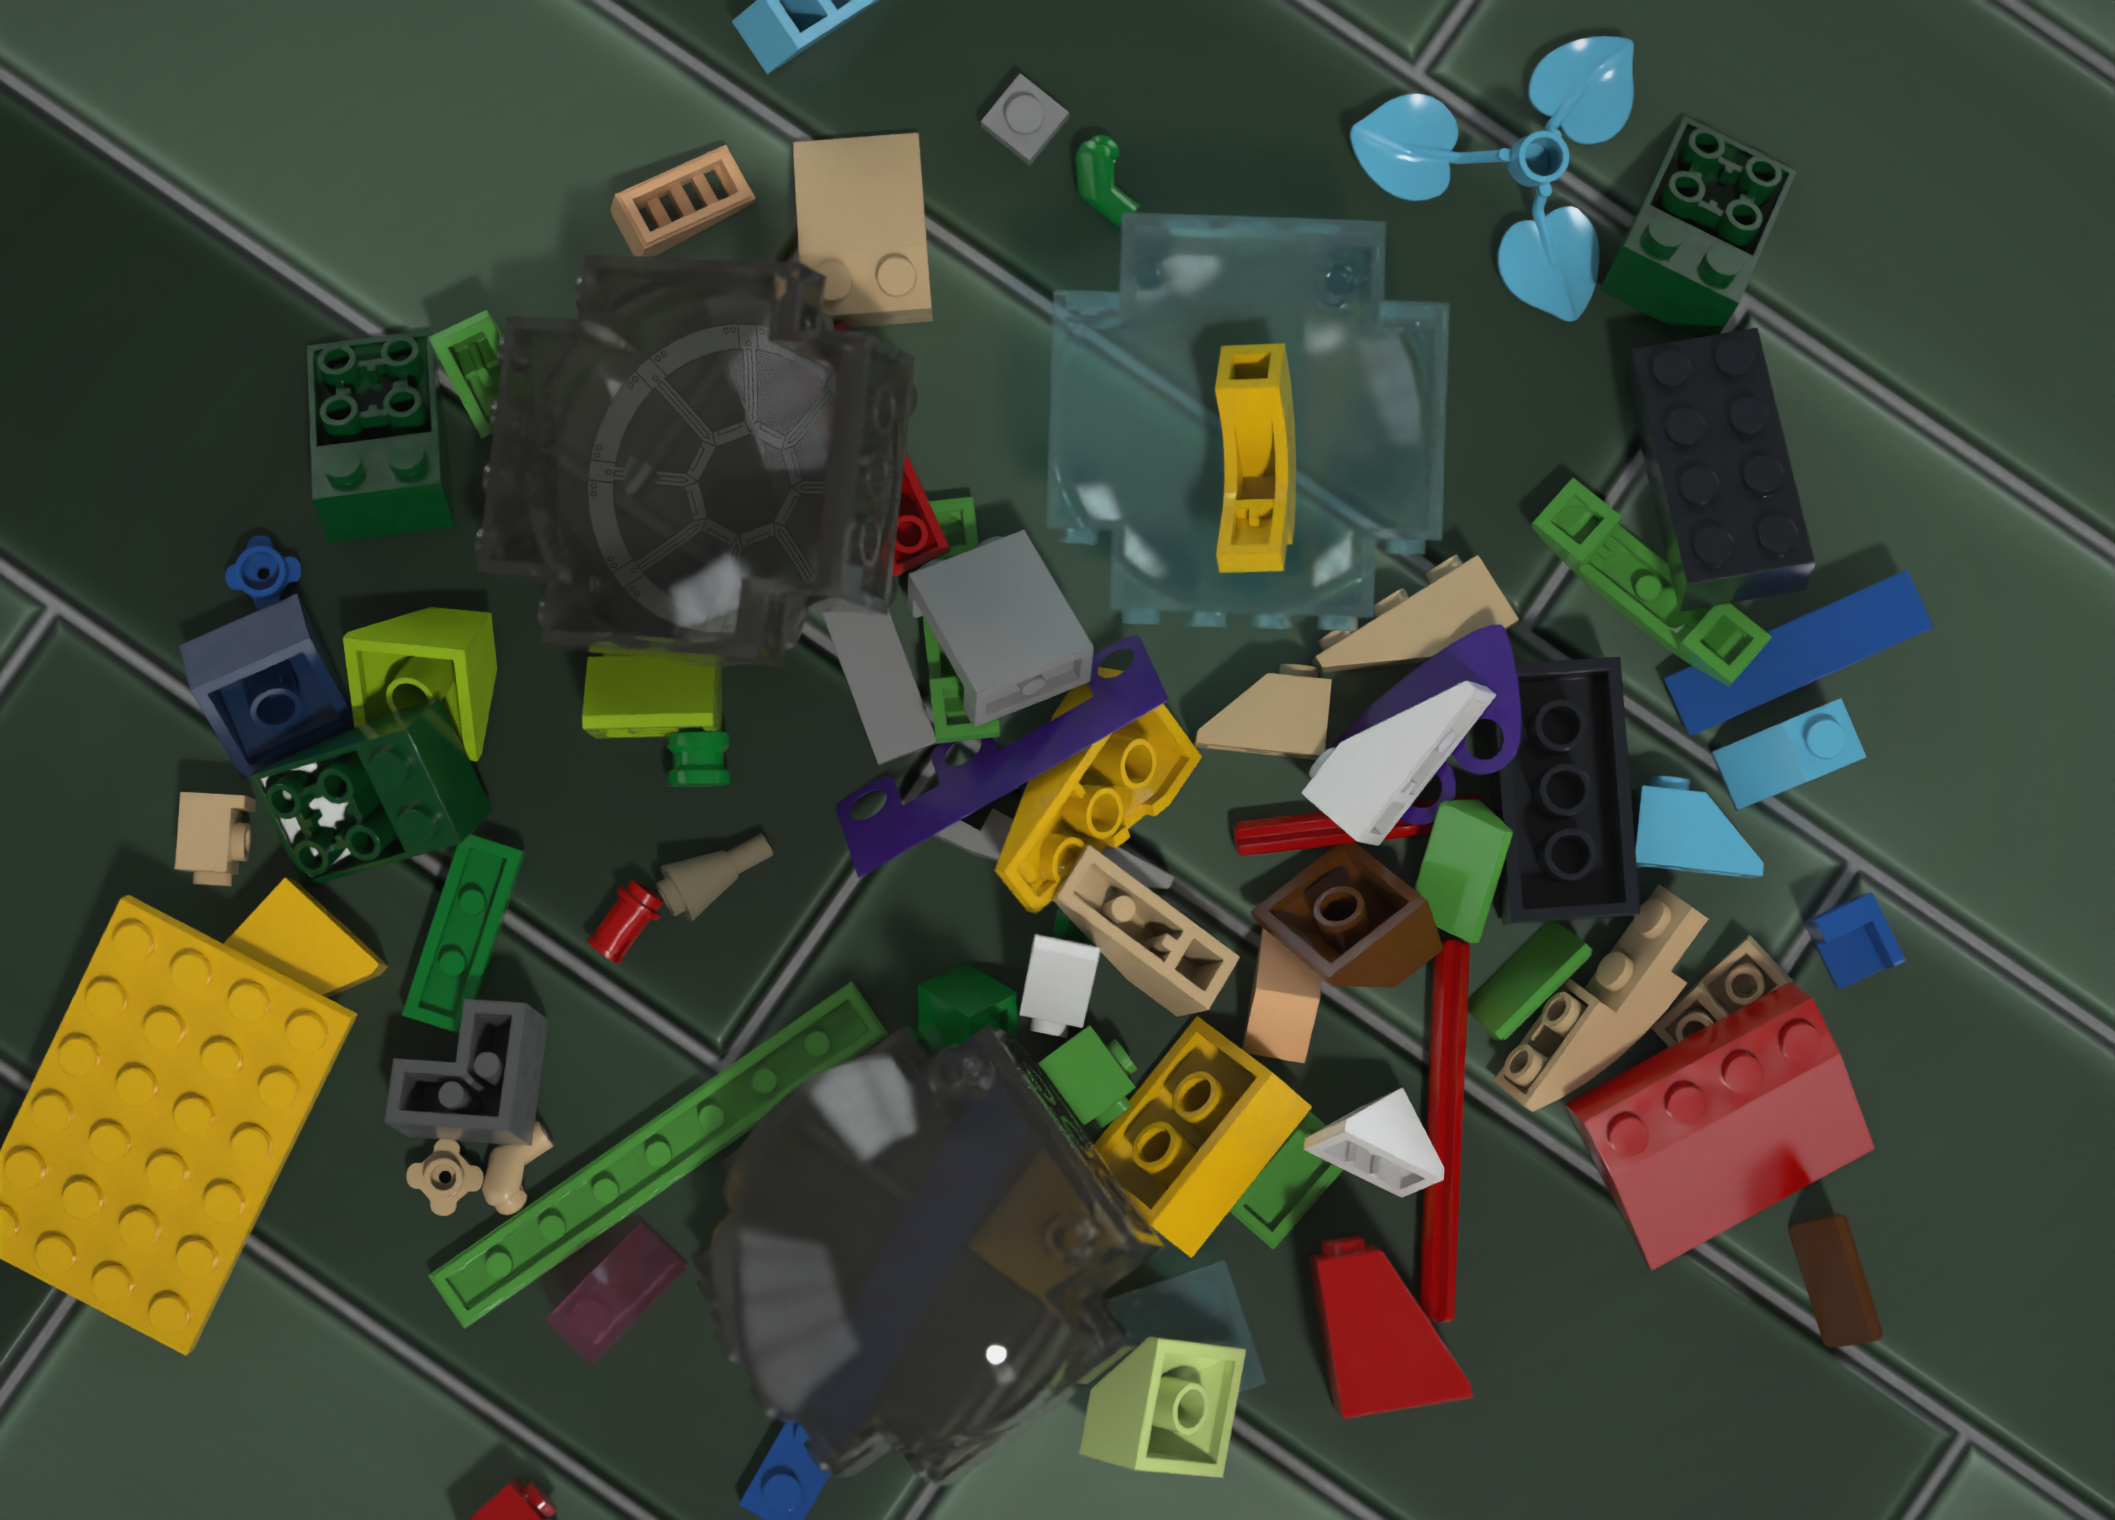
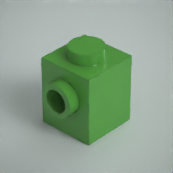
M1090 1025L1038 1063L1083 1126L1095 1119L1099 1126L1103 1128L1132 1106L1125 1095L1136 1088L1128 1076L1138 1070L1116 1039L1104 1045Z

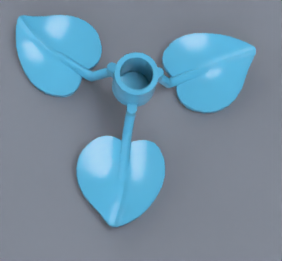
M1590 37L1570 42L1548 53L1534 68L1529 81L1528 97L1531 105L1538 112L1551 118L1545 126V131H1538L1519 139L1510 149L1503 148L1501 150L1473 152L1452 151L1458 139V127L1453 114L1442 102L1431 96L1409 94L1389 100L1351 127L1349 136L1354 154L1364 172L1375 184L1392 196L1409 201H1423L1441 195L1449 185V163H1507L1508 171L1512 178L1523 186L1535 187L1536 194L1532 205L1534 221L1525 220L1513 224L1501 239L1497 251L1499 275L1508 290L1522 302L1563 321H1575L1581 316L1593 294L1599 270L1600 249L1593 225L1577 208L1565 206L1555 209L1545 216L1544 207L1547 196H1550L1552 193L1550 182L1562 176L1569 164L1568 147L1561 138V132L1557 129L1560 126L1563 134L1575 143L1591 145L1607 141L1623 128L1631 112L1634 96L1632 72L1634 43L1632 40L1622 37Z

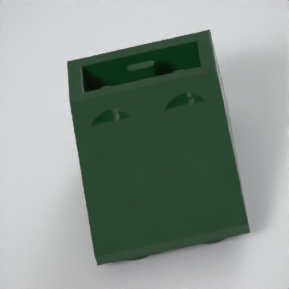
M1684 116L1615 254L1599 291L1694 338L1721 334L1740 303L1797 171Z
M432 329L307 346L312 500L328 543L455 527L452 475L437 356L429 340V337L434 335Z
M440 698L384 714L261 768L249 776L304 888L461 844L493 811Z

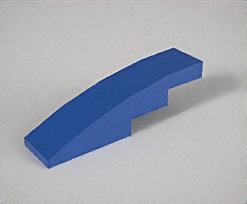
M1908 569L1768 631L1767 633L1772 636L1771 640L1730 687L1693 666L1664 678L1689 735L1693 736L1933 629L1935 626Z

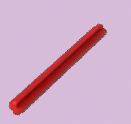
M1442 939L1443 950L1434 956L1426 1133L1445 1171L1443 1181L1424 1188L1419 1307L1429 1322L1445 1323L1452 1321L1455 1317L1470 946L1468 942L1463 940Z

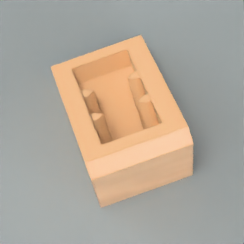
M1263 927L1242 1050L1247 1054L1305 1063L1320 1001L1322 977Z

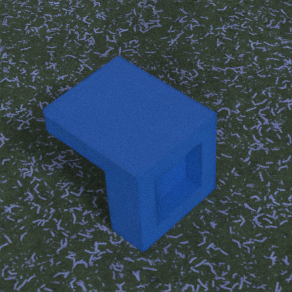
M1873 892L1860 894L1803 922L1834 986L1838 989L1846 988L1885 968H1894L1906 962Z

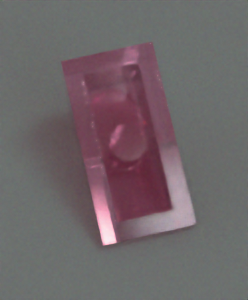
M642 1222L583 1279L545 1321L593 1365L602 1358L688 1266Z

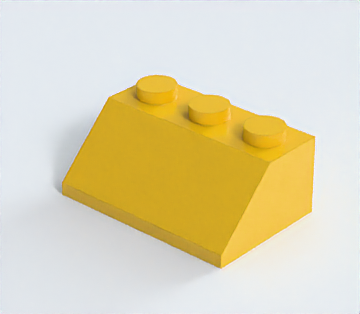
M1197 1016L1129 1100L1132 1106L1112 1121L1077 1166L1147 1224L1192 1258L1310 1111L1312 1106L1273 1072Z

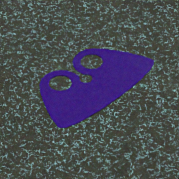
M1502 624L1486 626L1471 632L1435 654L1370 705L1349 725L1330 748H1336L1340 742L1467 680L1486 686L1497 694L1478 720L1490 719L1495 721L1501 727L1504 743L1501 751L1495 757L1489 760H1481L1475 758L1468 751L1464 736L1453 750L1452 755L1467 771L1479 775L1495 773L1504 768L1516 756L1521 739L1522 722L1517 670L1506 629ZM1447 761L1436 772L1442 783V792L1437 802L1428 808H1418L1411 804L1399 819L1400 821L1411 824H1429L1435 820L1440 804L1454 799L1456 779Z

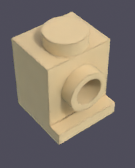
M180 792L175 869L194 872L193 884L231 887L232 876L238 875L239 861H247L249 858L251 827L249 823H242L243 812L256 811V799L243 795Z

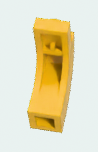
M1285 343L1221 346L1215 384L1224 446V499L1216 550L1219 573L1284 571L1287 545L1293 544L1296 509L1295 421Z

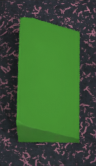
M1479 799L1450 800L1440 804L1414 888L1417 893L1428 901L1436 927L1469 943H1479L1513 835V831Z
M1558 922L1546 923L1468 1000L1467 1013L1493 1040H1506L1592 955L1590 953L1592 949Z

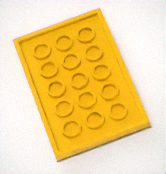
M130 895L121 898L0 1150V1259L187 1356L194 1350L358 1014Z

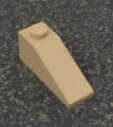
M1090 845L1084 846L1052 898L1097 948H1101L1102 954L1129 982L1177 1017L1209 1010L1240 956Z

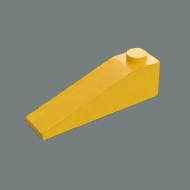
M1098 667L1097 670L1098 675L1102 678H1112L1124 672L1122 670ZM1086 683L1070 689L1054 712L1051 721L1094 697L1089 684ZM1162 704L1028 781L995 868L996 873L1028 912L1037 913L1052 901L1053 896L1084 846L1090 845L1098 852H1101L1106 847L1117 848L1130 838L1129 828L1144 816L1155 817L1167 808L1201 760L1202 755L1166 706Z

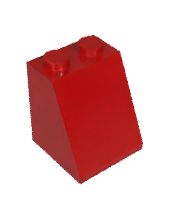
M1349 1236L1322 1241L1323 1253L1308 1255L1333 1408L1343 1419L1473 1397L1470 1382L1382 1250L1372 1245L1365 1246L1364 1238L1360 1239L1359 1236Z

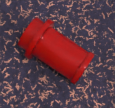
M634 879L627 888L620 886L616 892L620 895V898L595 932L586 940L596 951L618 965L623 961L624 955L651 919L659 920L661 914L658 912V909L664 902L657 894Z

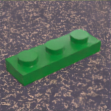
M471 834L461 844L457 845L402 1012L403 1016L460 1034L464 999L478 1000L526 852Z

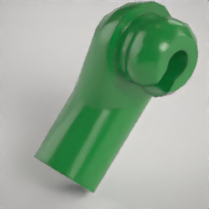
M1096 135L1091 140L1083 142L1076 154L1077 190L1082 200L1122 231L1134 218L1141 206L1115 186L1114 164L1115 159L1120 156L1118 145L1112 138L1106 135Z

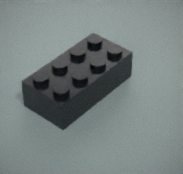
M1758 327L1632 349L1625 381L1679 612L1806 590L1816 562Z
M1621 657L1515 664L1522 718L1520 744L1516 756L1504 768L1491 773L1494 814L1513 831L1499 877L1502 926L1623 918L1640 915ZM1487 719L1491 759L1501 751L1504 735L1501 727L1495 721Z

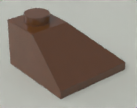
M1356 842L1337 844L1250 911L1253 920L1331 986L1396 987L1443 950L1428 901Z

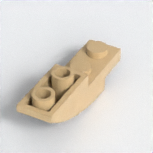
M1659 884L1649 899L1640 906V915L1634 917V920L1611 952L1602 959L1596 973L1586 987L1583 988L1570 978L1561 985L1556 994L1546 1002L1541 1015L1518 1047L1509 1054L1505 1065L1493 1081L1524 1107L1534 1112L1561 1099L1602 1072L1651 1028L1687 985V982L1673 973L1672 969L1705 925L1708 918Z

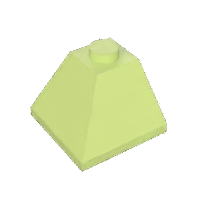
M1148 1337L1091 1389L1079 1454L1132 1470L1223 1478L1246 1349Z

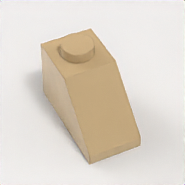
M1280 664L1279 674L1267 673L1198 729L1195 734L1194 746L1204 749L1317 760L1325 752L1332 679L1317 678L1318 668L1314 666Z

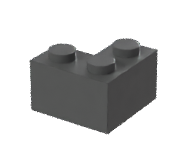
M464 999L456 1063L393 1059L385 1123L410 1138L532 1146L549 1020L527 1003Z

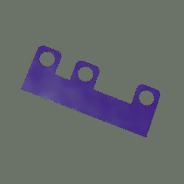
M1137 635L1125 637L1093 656L1091 678L1088 684L1094 697L998 751L993 737L980 739V750L971 760L958 766H950L946 764L945 756L950 747L956 742L940 743L931 753V760L940 785L909 803L902 804L895 781L892 777L888 776L877 779L842 800L837 807V814L858 878L1168 702L1169 698L1141 638ZM1121 649H1129L1134 652V660L1131 666L1120 675L1112 678H1102L1098 675L1097 670L1100 663L1109 654ZM872 791H883L886 793V802L875 815L864 820H855L851 817L853 805L863 795Z

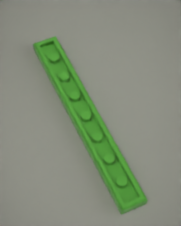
M851 981L428 1275V1277L463 1328L469 1327L889 1033Z

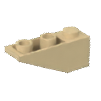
M1456 554L1427 572L1425 576L1430 585L1413 596L1409 597L1405 589L1402 588L1374 605L1371 609L1377 618L1355 631L1349 621L1321 638L1318 644L1323 652L1315 656L1311 663L1314 667L1318 668V673L1424 663L1450 644L1475 630L1492 624H1502L1505 629H1508L1519 618L1479 555L1463 564Z

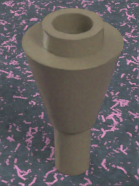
M760 833L727 852L721 850L662 865L661 871L664 879L657 882L656 887L672 916L675 917L683 912L687 919L692 922L739 878L738 874L773 856V852L766 838Z

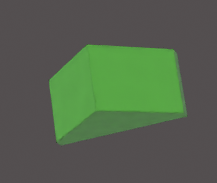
M488 310L429 337L438 358L481 439L539 412L501 330Z

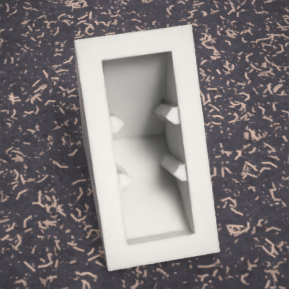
M1403 1087L1362 1105L1306 1137L1303 1150L1401 1198L1444 1179L1445 1168Z

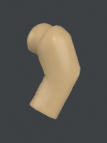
M538 1120L535 1121L532 1146L499 1144L489 1154L482 1191L486 1202L494 1206L500 1214L511 1215L523 1208L527 1200V1194L521 1185L524 1166L554 1146L549 1134Z

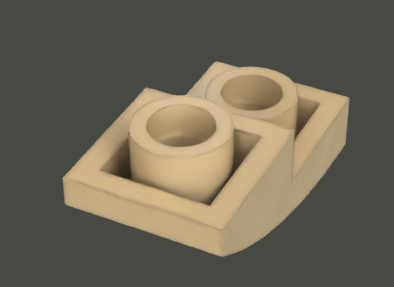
M1748 935L1682 995L1651 1026V1029L1668 1047H1671L1786 983H1793V980Z

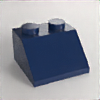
M298 594L179 645L190 691L243 780L249 778L253 772L354 728L350 701L323 639Z

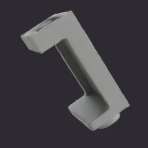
M1025 530L1006 537L995 536L988 538L977 545L975 549L949 559L939 558L931 560L922 565L917 571L908 574L907 607L914 618L925 617L964 686L963 708L974 728L1090 682L1094 646Z

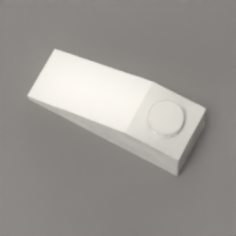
M1466 680L1340 742L1336 748L1332 747L1326 750L1315 761L1309 772V776L1312 779L1301 793L1357 842L1379 846L1497 694L1486 686Z
M1035 935L1019 1014L1020 1016L1032 1018L1030 1031L1067 1038L1069 1026L1083 1028L1101 948Z

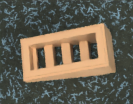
M724 145L615 194L610 211L638 263H641L748 207L755 202L756 198L727 145ZM712 170L715 172L728 196L718 201L704 175ZM688 183H691L704 207L698 211L694 209L682 187ZM668 195L680 219L671 221L660 198ZM645 207L656 230L649 231L638 211L639 209Z

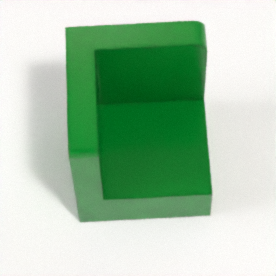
M962 963L918 985L919 1038L970 1071L1017 1047V992L972 965Z

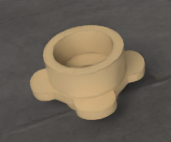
M441 1139L435 1143L434 1152L422 1163L410 1165L407 1170L406 1179L410 1187L421 1189L430 1199V1207L435 1214L447 1216L456 1211L457 1202L469 1191H478L482 1187L484 1173L479 1166L471 1165L469 1160L460 1154V1145L457 1141ZM442 1171H448L451 1174L450 1182L442 1183L439 1176Z

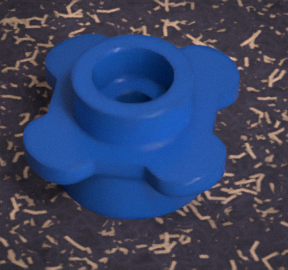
M255 536L248 541L247 550L239 556L236 564L228 567L225 579L231 589L236 591L243 590L254 598L255 606L261 610L281 601L280 595L289 583L297 582L301 578L302 565L295 557H284L276 551L270 538ZM261 568L269 569L270 575L267 579L262 580L259 578L258 572Z

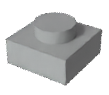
M1020 73L981 120V128L1030 166L1068 120L1069 112Z

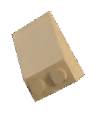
M919 133L793 142L803 315L807 331L824 330L844 320L848 328L933 321Z

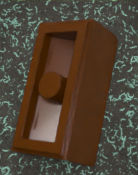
M1830 1212L1792 1224L1789 1227V1235L1823 1343L1827 1347L1835 1348L1882 1340L1881 1336L1884 1334L1847 1217L1843 1214Z

